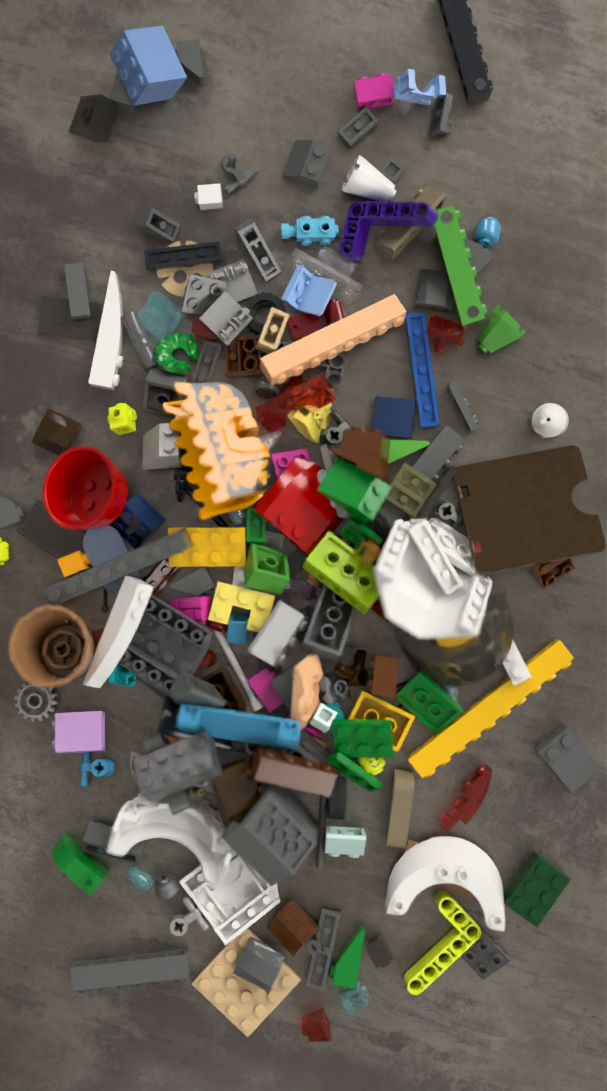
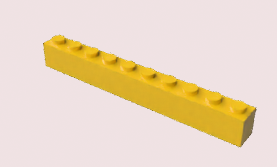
M555 639L525 663L532 677L531 679L513 686L508 676L455 718L442 731L431 737L406 758L422 778L425 776L427 778L436 772V767L440 764L443 766L451 760V755L455 752L457 754L462 752L466 748L465 744L470 740L472 742L477 740L481 736L480 732L485 728L489 730L496 724L495 721L499 717L504 718L507 716L513 706H519L525 702L528 694L536 693L541 689L542 683L554 679L557 676V671L569 667L574 657L559 639Z

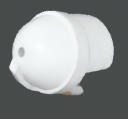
M543 404L532 414L531 429L542 438L559 436L568 427V414L558 404Z

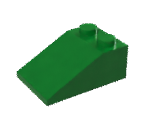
M335 458L317 491L362 523H366L374 519L391 487L376 476L339 458Z

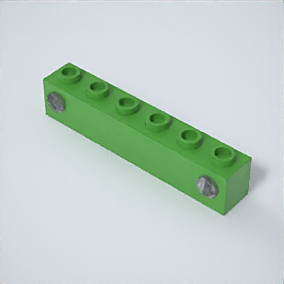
M454 205L436 210L438 219L434 227L462 327L484 321L485 315H488L485 303L481 304L479 297L482 296L480 285L475 284L474 278L477 277L475 266H470L469 259H472L470 248H465L464 240H467L464 228L460 229L459 221H462L459 209L455 210Z

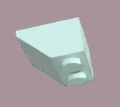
M326 826L325 853L332 857L348 854V857L359 858V855H364L366 843L364 828Z

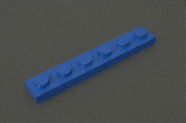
M425 312L406 314L405 319L420 429L440 426Z

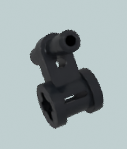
M181 466V468H175V493L177 494L178 502L184 501L189 485L187 475L193 471L192 467Z

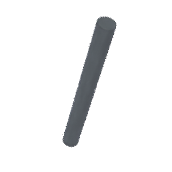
M320 795L316 858V867L319 868L324 867L328 796Z

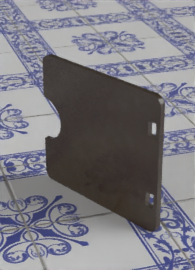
M571 445L462 465L453 470L454 484L475 571L478 574L484 575L598 554L606 548L598 514L583 513L575 507L572 501L573 489L579 483L588 480L581 451L577 446ZM467 487L469 496L463 498L461 488ZM480 542L483 552L476 553L474 543Z

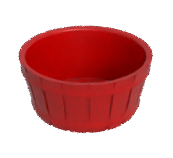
M77 446L61 453L50 465L42 488L43 504L49 517L57 525L74 530L99 529L111 524L122 513L128 496L127 481L121 469L112 463L105 454L89 446Z

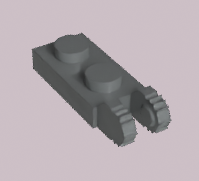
M457 380L452 381L448 386L449 395L468 433L474 432L478 428V419L475 414H471L469 401L461 394L463 388Z

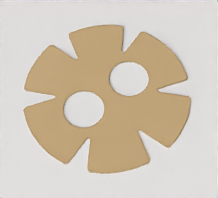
M178 241L172 243L168 247L181 246V244ZM186 241V244H185V245L198 244V243H195V242H192V241ZM213 264L157 270L158 278L170 276L162 286L171 294L183 297L189 275L199 273L203 277L210 278L209 272L213 271ZM182 270L186 273L187 279L184 283L179 284L175 282L174 274L176 271Z

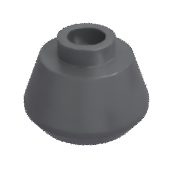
M161 874L155 881V894L160 899H170L180 889L179 880L171 874Z

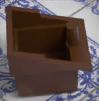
M351 427V430L344 429L340 449L330 448V452L339 459L376 476L384 483H388L390 441L386 435L376 429H370V432L362 431L363 429Z

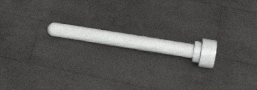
M215 628L214 634L243 686L254 712L265 707L248 683V679L221 629Z

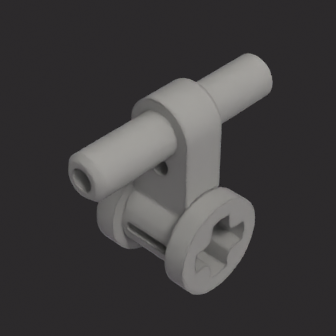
M185 896L182 901L189 912L187 914L178 913L173 917L170 931L175 936L184 935L188 925L196 920L202 931H206L209 928V925L202 917L199 907L194 905L189 896ZM176 923H183V926H176Z

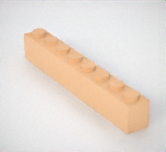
M393 294L260 358V368L271 386L281 384L293 375H300L309 367L314 368L326 359H333L342 351H349L355 345L366 343L377 334H384L391 327L400 326L404 322L406 310L396 295Z

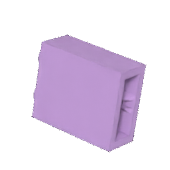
M103 711L55 713V718L52 719V728L55 730L52 748L55 749L56 753L105 751V713Z

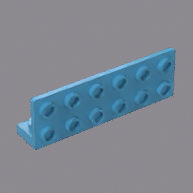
M182 704L177 727H180V732L198 734L206 731L211 737L297 749L301 721Z

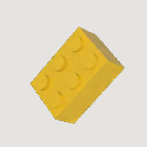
M361 689L347 719L392 720L394 750L397 752L415 718L412 713L375 695H371V693Z

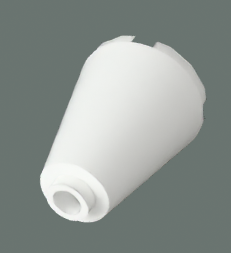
M360 155L351 165L346 175L348 181L347 183L343 182L341 191L381 202L392 201L397 191L394 189L395 185Z

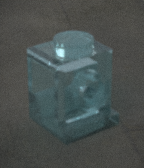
M360 982L356 983V989L347 988L339 991V998L348 1015L369 1005V991L365 985L361 986ZM356 993L359 994L356 998L352 997Z

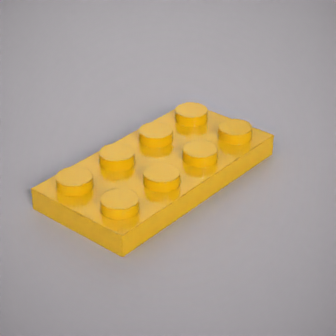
M246 527L168 528V535L186 528L193 543V546L189 549L170 556L169 567L245 566L247 559Z

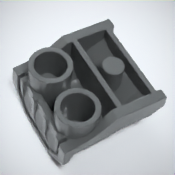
M420 269L415 305L431 306L452 311L454 295L448 273Z
M250 936L233 973L269 993L282 967L285 955Z

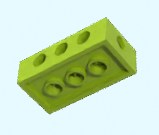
M328 532L302 567L364 615L380 595L374 570L376 566L372 563L369 565L365 564L361 560L362 556L360 554H354L352 548L331 532Z

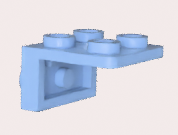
M297 265L281 300L294 310L321 316L337 283L331 279L314 276L303 266Z

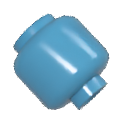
M493 217L481 219L476 227L475 240L483 247L495 245L499 240L501 232L500 223Z

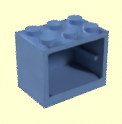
M163 26L124 30L110 52L111 60L115 64L119 77L123 81L128 96L134 105L172 99L187 78Z

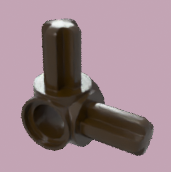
M357 650L352 666L347 667L339 663L335 667L336 674L343 677V681L347 683V686L367 685L369 675L364 668L366 651Z

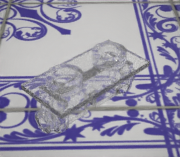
M326 246L320 250L315 262L349 281L358 265Z

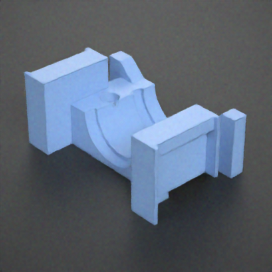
M408 69L400 76H397L398 83L393 84L394 99L430 105L432 98L446 95L445 76L438 75L429 81L428 87L421 92L415 85V70Z

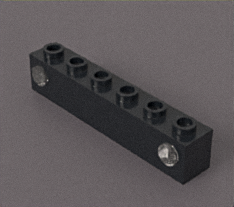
M437 0L467 105L489 99L493 91V84L487 77V63L483 62L481 56L483 55V49L481 44H478L476 38L478 37L476 26L472 24V10L470 7L468 8L467 0Z

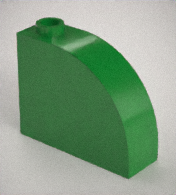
M66 833L51 851L52 858L59 869L90 896L110 870L108 866L93 854L82 852V846Z

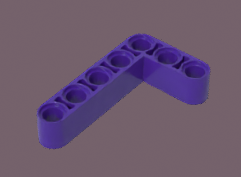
M354 202L348 210L340 244V253L351 261L358 262L364 255L370 226L429 227L436 223L438 213L425 202Z

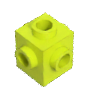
M118 403L114 407L109 408L107 419L112 431L118 435L136 431L135 420H137V414L134 409L126 403Z

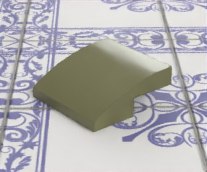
M404 463L389 485L391 489L385 499L415 518L437 483L407 463Z

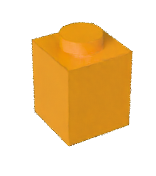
M77 551L57 559L64 577H71L89 569L88 564H90V560L86 553L83 554V551Z

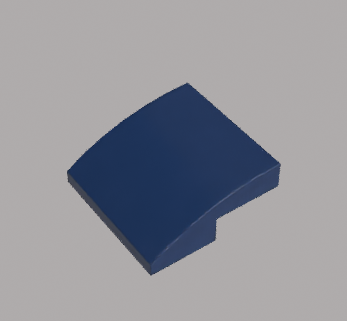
M376 396L372 429L380 430L384 435L393 438L412 439L416 401Z

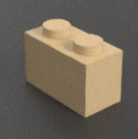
M271 307L256 346L257 350L267 354L277 350L290 314Z

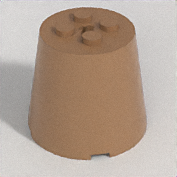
M42 606L34 609L18 621L11 634L9 652L12 664H14L25 680L38 686L54 687L74 680L88 671L96 652V644L92 634L76 614L59 606ZM63 648H68L67 652H62Z

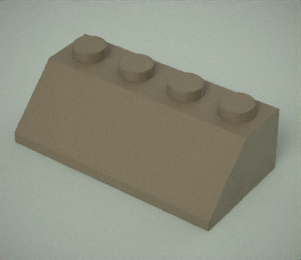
M427 186L424 190L421 188L415 194L413 202H425L436 211L443 207L447 194ZM389 226L386 231L381 230L375 237V247L392 261L424 226Z

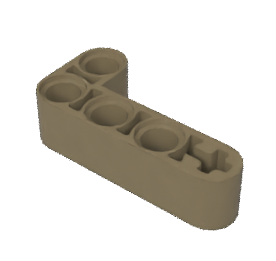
M393 769L392 797L386 833V847L406 849L414 794V773L411 770Z

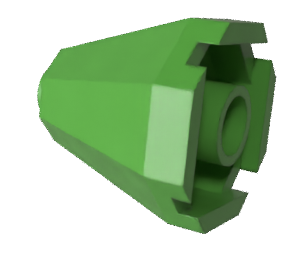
M500 305L492 311L478 338L480 342L478 346L485 353L487 351L490 353L495 352L519 339L526 332L524 329L521 332L518 330L520 325L505 310L499 311L501 309Z

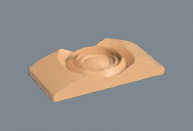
M315 652L309 654L294 668L291 720L301 721L300 731L311 721L320 705L318 682L322 678L323 673L320 660Z

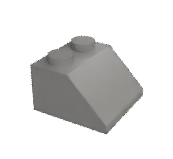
M169 423L158 424L143 435V470L181 468V448L175 445V440L181 436V433L171 430Z

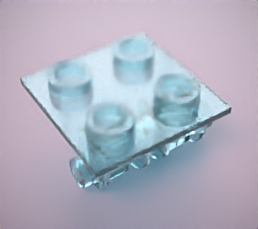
M157 290L148 296V302L137 315L143 328L158 340H161L173 332L187 313L182 312V309Z

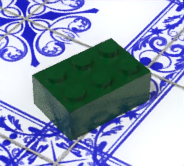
M534 852L504 894V904L535 927H538L571 879L560 869Z

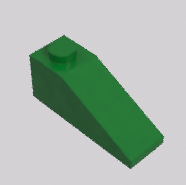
M365 925L358 927L335 959L334 966L331 965L329 977L332 978V985L356 989L365 936Z

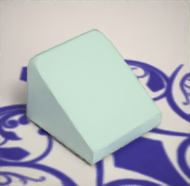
M320 703L309 724L326 733L331 727L337 712Z

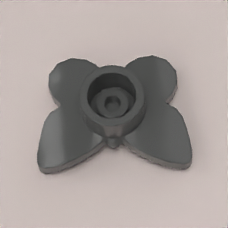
M339 675L336 680L322 677L318 682L319 690L324 692L322 699L326 704L334 703L337 698L340 700L350 699V691L342 676Z

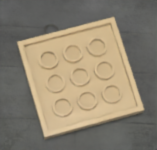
M249 928L230 941L192 981V985L247 1037L253 1033L301 981V978L285 962H283L269 993L233 973L248 943L249 937L251 936L261 941Z

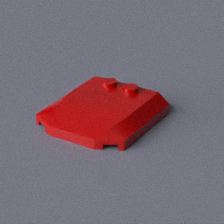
M294 458L252 510L266 522H270L296 545V549L308 558L326 534L334 532L343 518L338 516L336 508L331 506L330 500L317 491L320 485L317 474L323 469L316 463Z

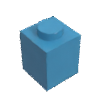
M230 612L227 642L247 644L248 630L246 628L249 614Z

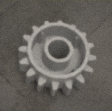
M25 682L22 684L23 689H17L19 695L14 697L17 700L15 707H19L18 714L23 713L24 719L31 717V722H34L36 718L42 721L43 715L48 718L50 717L49 711L54 712L56 710L53 705L58 704V701L54 700V697L58 694L52 693L54 687L38 686L30 682L28 685ZM34 695L39 697V705L33 703Z

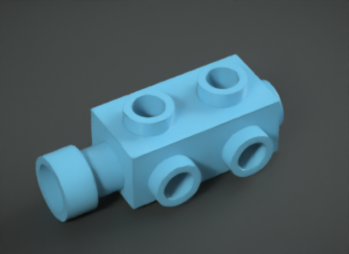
M302 216L300 219H296V225L281 223V239L296 237V241L301 242L303 246L312 245V242H320V245L323 246L330 245L339 233L338 225H335V218H330L329 216H321L318 219ZM303 227H310V229L305 231ZM322 227H329V229L323 230Z

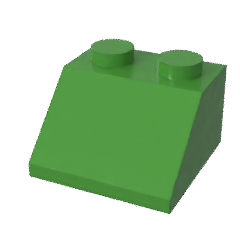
M251 543L243 571L245 586L280 595L290 581L287 552Z

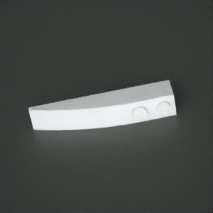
M115 271L110 273L88 382L93 387L113 391L115 386L119 384L118 368L122 367L123 356H121L123 342V321L121 317L123 316L118 276Z
M125 576L83 682L85 686L101 688L113 672L136 632L154 588L153 586L141 579Z

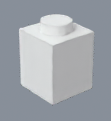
M220 183L197 185L198 192H194L195 204H199L200 210L223 208Z

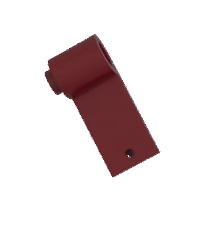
M333 299L328 302L321 316L303 313L289 317L287 323L292 340H296L346 318L342 302Z

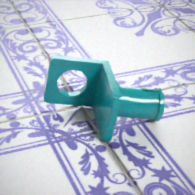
M117 664L106 681L124 686H133L137 678L133 672Z

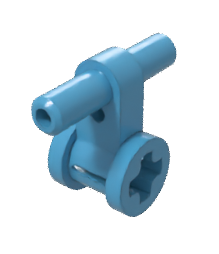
M84 752L79 770L81 771L80 786H88L89 771L96 777L111 776L115 771L114 762L109 759H97L90 763L91 752Z

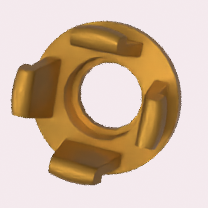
M362 540V545L359 549L354 550V554H358L365 546L367 547L361 557V560L367 565L373 563L378 557L380 558L382 550L370 540L368 542Z

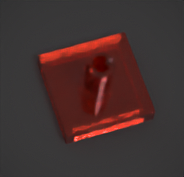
M431 314L426 334L437 338L434 350L444 353L448 342L463 346L467 326L462 327L461 323Z

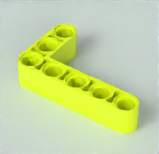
M445 890L437 892L434 898L435 903L441 913L455 927L405 973L404 982L409 993L412 995L422 993L481 936V929L475 919ZM444 900H449L447 904L441 905ZM461 913L460 917L454 918L456 914ZM474 926L473 930L467 931L469 927ZM460 940L458 944L453 945L454 941ZM446 953L444 957L439 958L441 954ZM427 967H432L429 971H424ZM418 980L415 984H410L412 981Z

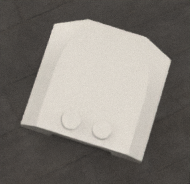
M233 849L221 887L207 883L203 879L201 865L179 881L225 945L280 903L277 884L269 885Z

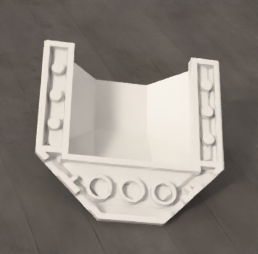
M438 518L427 520L463 583V586L449 595H445L407 530L422 519H411L407 522L396 520L375 569L385 617L418 639L476 637L479 633L492 587V580L489 576L486 577L485 574L481 575L475 571L467 537Z

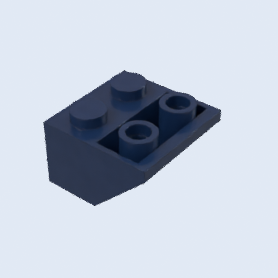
M137 493L125 503L122 513L109 525L115 528L129 545L137 549L146 543L160 528L165 519Z

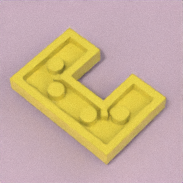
M218 582L208 620L228 624L231 608L235 606L251 610L246 629L260 632L271 614L275 596Z

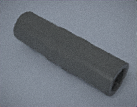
M136 311L123 315L121 319L144 369L149 370L151 367L158 366L151 341Z

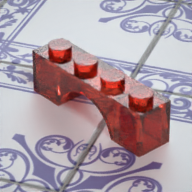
M321 373L257 406L258 422L271 434L286 426V417L293 409L306 405L315 406L320 409L336 401L334 387L324 374Z

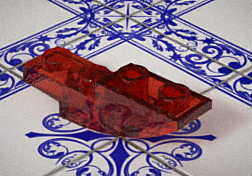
M487 764L480 766L475 771V776L463 783L460 792L465 798L463 800L460 798L453 805L454 809L450 813L446 812L441 817L439 826L446 834L459 820L466 825L479 809L487 793L492 775V769Z

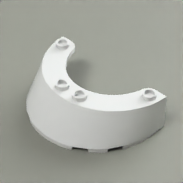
M138 794L133 800L127 801L120 810L106 852L122 856L127 854L135 844L150 838L171 839L183 844L195 854L202 868L203 879L207 883L221 887L229 866L232 848L221 838L227 827L222 822L220 811H215L209 806V802L202 797L189 795L192 807L173 815L166 797L151 803L142 797L141 794Z
M453 836L432 837L410 847L399 861L396 862L389 877L385 900L387 914H405L413 899L425 888L439 883H453L466 888L475 895L482 906L486 925L490 929L505 930L502 880L492 859L477 845Z

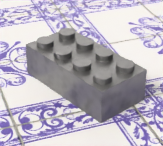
M206 731L134 759L140 794L151 803L222 774L214 738Z

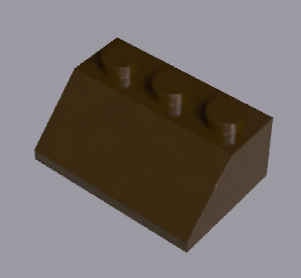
M232 665L222 666L201 678V680L213 684L225 701L224 706L218 709L255 714Z

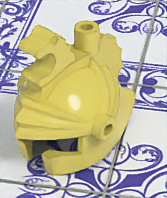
M315 383L317 392L309 391V395L306 392L303 395L300 394L299 398L295 399L297 410L294 412L290 409L287 418L306 439L319 444L320 432L322 429H326L331 419V410L329 409L332 407V404L328 400L323 403L326 386Z

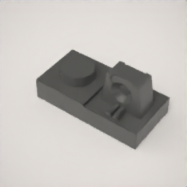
M446 93V95H440L435 99L429 131L430 135H449L452 133L453 122L448 120V114L452 109L453 95Z

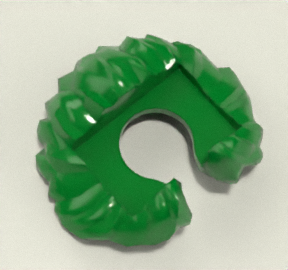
M176 331L175 334L171 333L158 342L157 347H155L154 357L157 364L164 367V370L183 375L187 374L191 367L186 361L175 360L172 357V352L176 349L184 350L191 362L197 361L200 352L196 340L191 334H181Z

